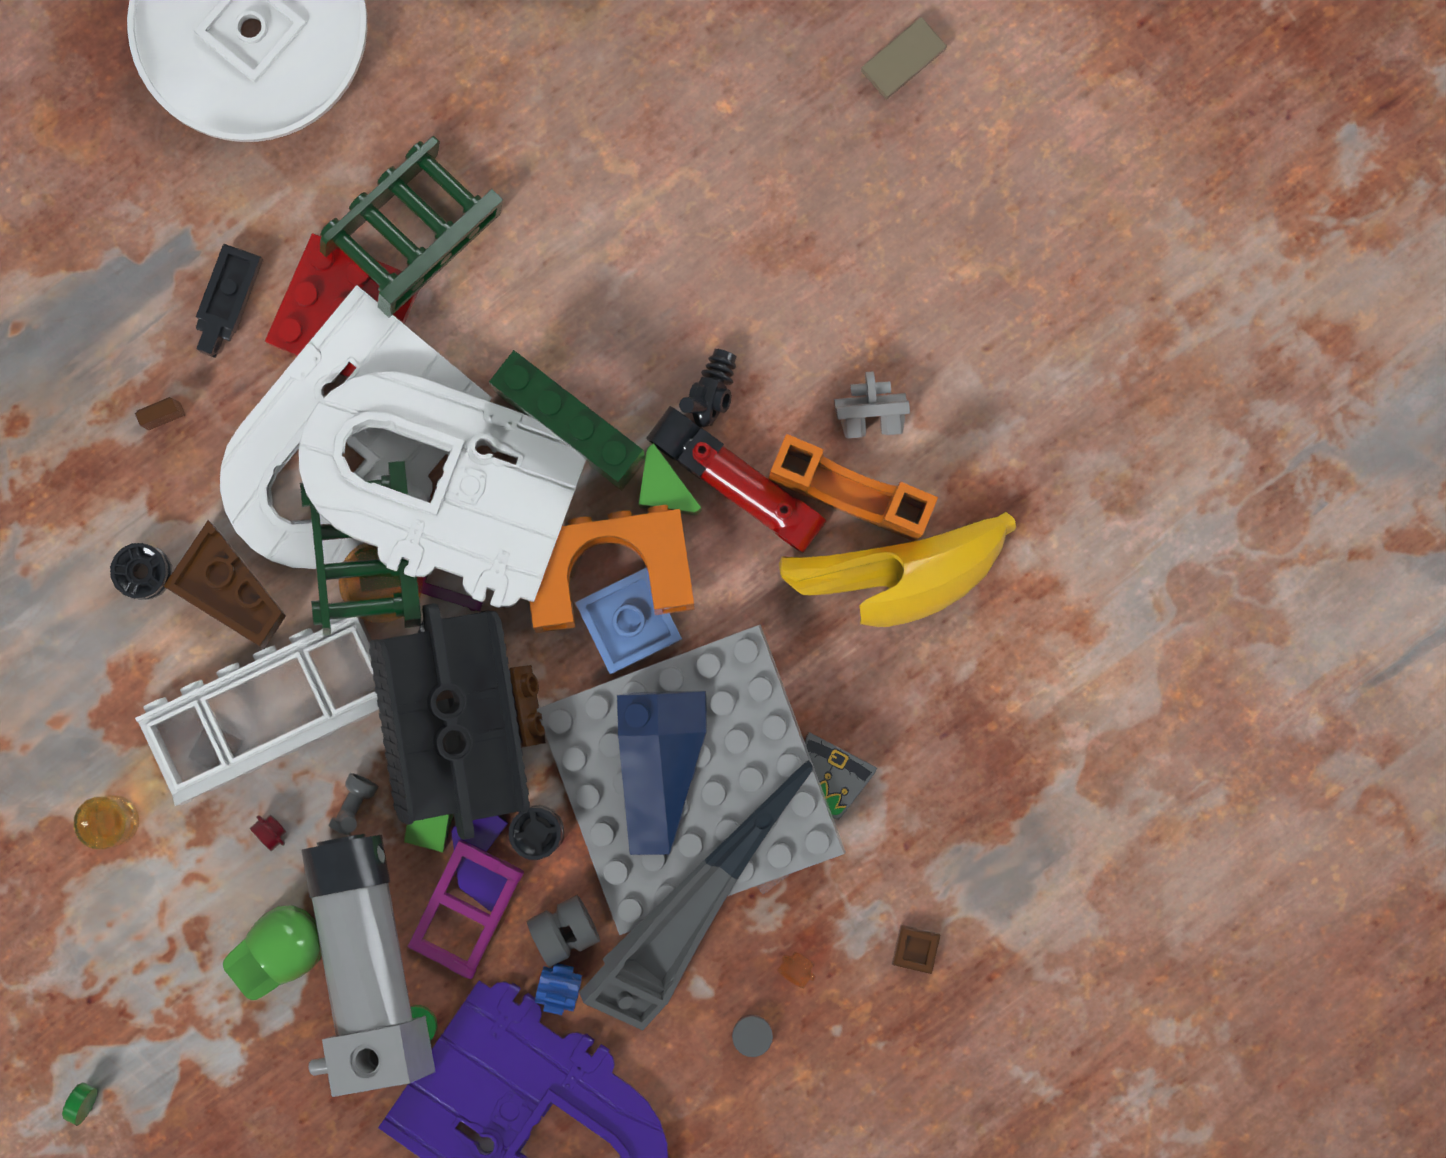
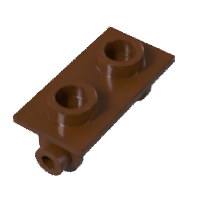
M532 665L509 668L510 682L513 688L512 694L515 701L514 707L517 714L518 733L521 739L520 746L523 748L545 744V729L540 721L543 720L542 714L536 710L539 708L537 698L539 684L536 676L533 674Z

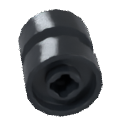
M545 805L531 806L527 813H521L520 811L513 818L509 827V840L512 848L520 856L529 860H540L550 856L561 845L564 838V824L561 817L554 809Z

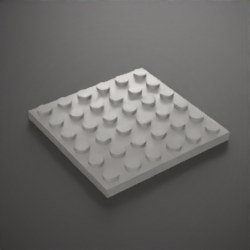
M761 625L754 626L536 709L537 712L542 714L543 720H540L541 724L544 726L545 735L619 935L632 931L806 761L810 760L813 766ZM706 691L707 734L701 747L694 778L691 781L686 797L683 815L672 852L665 855H630L618 740L617 695L632 692ZM814 766L808 778L757 848L728 896L846 853Z

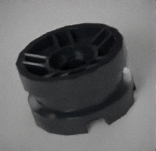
M131 543L121 548L113 557L110 566V577L115 588L123 595L139 600L154 599L162 595L166 590L164 585L173 573L172 564L168 556L161 549L144 543ZM141 563L145 564L148 568V574L143 579L134 576V572L138 571Z

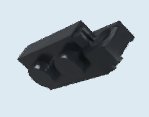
M227 244L222 245L196 314L198 319L196 329L202 331L196 348L200 353L216 358L223 339L231 341L234 333L237 331L262 265L263 258L261 256Z

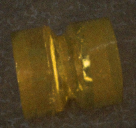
M120 795L98 796L86 800L78 807L74 816L73 828L77 838L84 845L92 849H107L125 844L135 835L139 827V815L133 803Z

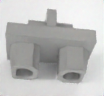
M874 371L865 372V383L850 385L851 396L866 395L865 397L834 399L835 412L838 420L841 421L845 438L866 436L865 417L880 416L882 434H902L905 414H910L909 400H907L905 393L876 396V394L891 393L890 381L875 382Z

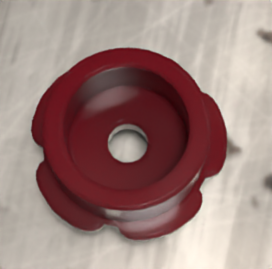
M271 814L266 819L258 815L256 817L258 821L250 827L254 835L271 852L279 844L284 846L285 841L282 836L287 831Z

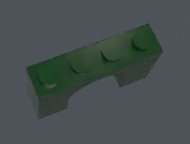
M515 350L512 351L490 379L489 384L497 395L519 412L531 416L587 460L594 470L621 491L645 462L646 457L642 448Z

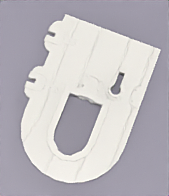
M358 285L354 287L241 423L226 447L221 464L220 493L225 513L236 533L257 553L272 562L292 568L316 569L312 519L291 522L279 516L273 507L271 487L277 474L299 449L304 426L315 406L325 397L323 391L325 385L334 382L349 362L357 368L345 382L352 378L375 372H400L430 380L486 401L492 399L490 395L394 315L388 318L378 308V302ZM369 427L355 435L351 434L346 441L350 448H353L365 459L354 474L361 477L364 481L381 480V475H389L388 462L405 461L408 495L426 502L430 501V495L433 490L432 481L428 475L444 455H449L450 453L381 428ZM320 515V524H330ZM355 538L322 541L324 564L343 562L357 555L358 551H362L369 544Z
M375 372L352 378L331 390L315 406L304 426L299 445V472L306 495L318 513L335 529L359 541L378 547V557L388 569L397 571L401 560L405 559L409 563L404 568V574L414 578L425 577L431 574L435 568L463 577V587L466 593L471 595L473 599L481 602L486 598L487 589L495 591L490 605L498 608L511 607L520 598L531 602L535 601L586 462L567 443L530 416L430 380L400 372ZM369 427L381 428L450 452L443 466L444 474L437 482V489H435L431 503L376 483H368L351 472L345 457H343L346 441L350 435H355ZM481 445H486L494 453L498 451L515 457L518 460L516 465L497 459L490 453L481 455L476 449Z

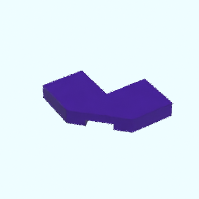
M499 815L473 820L474 838L464 840L458 836L455 826L451 831L453 847L455 849L458 841L461 839L487 852L508 822ZM465 857L462 858L457 868L459 888L491 912L507 882V878Z

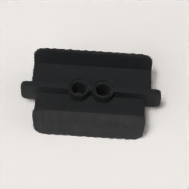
M426 604L422 606L425 632L370 641L371 668H373V681H375V693L378 699L377 706L380 712L379 719L381 720V731L384 737L383 744L386 750L385 756L390 775L389 782L392 788L393 806L398 819L407 825L413 824L417 820L454 814L458 836L463 840L474 838L473 820L520 811L521 813H527L530 808L529 791L526 785L527 778L524 772L525 765L522 759L523 752L520 746L521 739L518 733L519 727L512 694L513 688L510 682L511 675L508 669L509 662L506 656L507 649L504 643L505 636L502 630L501 618L496 611L486 610L480 613L441 619L438 604ZM449 690L454 697L453 706L446 712H440L436 706L437 696L442 691ZM456 730L460 736V744L456 750L446 752L442 744L443 738L449 731Z

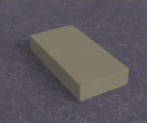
M920 17L862 66L861 72L887 100L943 53L947 46L925 20Z

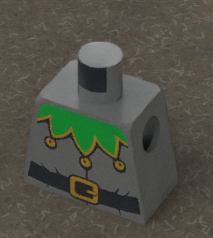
M808 732L804 742L834 819L839 821L873 777L877 768Z

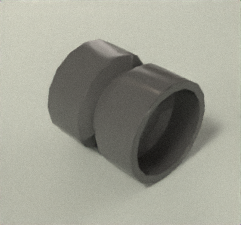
M578 894L558 904L555 913L546 910L526 921L531 936L549 967L569 958L571 949L575 948L578 951H582L601 941L597 929ZM570 925L572 930L565 935L562 927Z

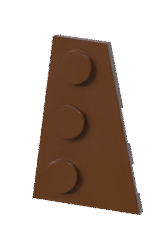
M207 520L164 585L172 593L262 649L266 648L286 617L285 613L209 520Z

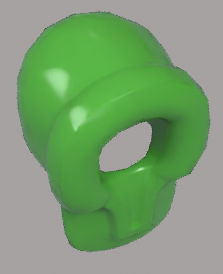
M294 905L277 906L256 921L246 938L227 955L223 961L224 971L237 985L243 995L250 1000H257L279 985L302 977L321 960L322 956L316 920L306 910Z

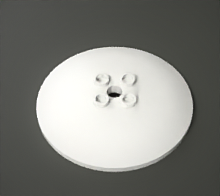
M129 0L127 30L131 54L141 79L154 98L172 116L192 129L211 137L237 142H259L287 136L305 128L327 113L340 100L349 88L362 61L367 37V9L365 0ZM248 19H257L262 25L259 34L252 38L244 37L241 34L242 24Z

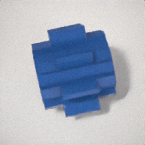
M560 963L555 964L553 968L543 967L535 998V1003L544 1005L543 1011L562 1015L564 1010L574 1012L582 981V975L573 973L574 967Z

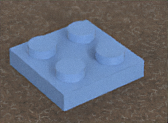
M647 567L575 602L610 675L682 640L670 613L655 615Z

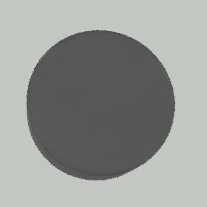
M758 1015L742 1017L733 1028L732 1039L734 1046L741 1054L748 1057H757L764 1054L770 1048L773 1039L769 1023Z

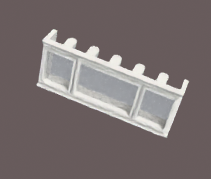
M362 617L330 620L331 636H323V630L313 633L311 628L305 629L289 637L291 644L280 650H277L275 645L267 647L253 654L255 661L242 668L239 663H234L217 671L218 679L204 685L202 680L193 682L180 689L181 697L170 702L167 701L166 697H163L143 707L146 713L135 719L139 723L171 791L175 806L189 803L191 799L205 792L220 788L232 779L251 773L272 760L297 751L298 748L314 740L333 734L335 730L352 722H358L367 718L371 713L379 710L377 694L375 693V681H373V668H371L370 662L371 655L369 654L370 641L372 639Z

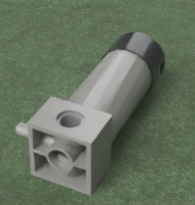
M365 834L347 836L318 842L316 847L302 849L309 897L312 898L336 1034L322 1039L325 1057L313 1059L309 1062L310 1074L313 1076L328 1074L331 1095L335 1097L409 1084L434 1073L435 1066L426 1016L412 1018L388 884L390 883L382 835L366 837Z

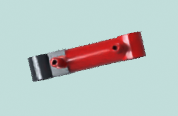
M671 406L668 407L646 437L651 444L654 443L664 454L677 461L679 465L698 479L704 480L801 553L806 551L827 522L814 509L787 493L724 447L722 442Z

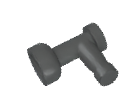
M349 773L345 782L349 793L337 817H332L328 824L335 831L348 836L357 827L355 815L363 799L372 798L379 787L371 780L355 773Z

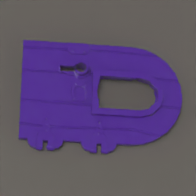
M480 980L477 982L432 1048L435 1072L409 1083L378 1127L420 1158H528L520 1151L529 1140L533 1126L540 1122L541 1116L544 1117L552 1104H554L609 1142L620 1155V1158H668L667 1140L660 1119L649 1102L640 1093L612 1073L615 1063L614 1057L609 1053V1049L600 1044L593 1056L586 1052L588 1047L594 1044V1038L586 1033L585 1035L578 1032L570 1033L563 1039L540 1023L542 1011L541 1006L535 1003V997L527 993L523 996L522 1003L519 1005L513 1000L521 988L515 983L510 984L507 982L496 983L491 988ZM459 1122H463L479 1133L480 1137L491 1138L494 1142L493 1151H484L478 1141L475 1142L456 1127Z

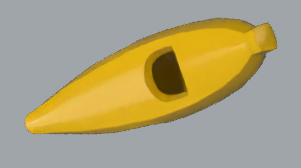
M1004 512L998 517L982 520L940 535L893 546L828 556H781L779 570L783 580L802 595H823L873 587H889L890 589L864 600L859 605L861 625L890 627L925 618L964 597L988 574L1002 551L1006 535L1016 529V523L1010 514Z

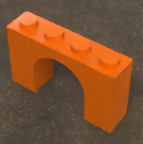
M789 434L785 435L771 468L769 480L911 541H917L923 535L938 500L937 496L901 481L898 485H890L858 474L826 458L823 455L824 449Z
M658 505L648 508L647 514L632 516L631 511H617L608 514L607 520L592 522L591 517H577L568 520V525L561 527L535 601H529L535 633L575 628L570 592L572 568L577 559L586 550L604 543L624 545L641 557L649 574L655 615L695 610L680 509L671 510L668 508V505Z

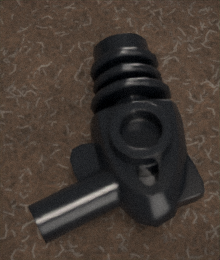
M714 349L713 355L708 358L711 363H707V369L701 371L704 377H701L699 382H695L692 385L689 397H684L680 400V410L684 413H692L695 424L700 428L713 426L720 412L725 413L730 407L732 395L725 385L733 384V380L730 377L734 375L732 369L736 368L735 361L737 356L726 350Z

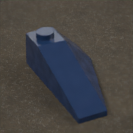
M706 691L632 692L617 695L618 740L630 855L671 854L689 787L696 771L697 760L707 734Z

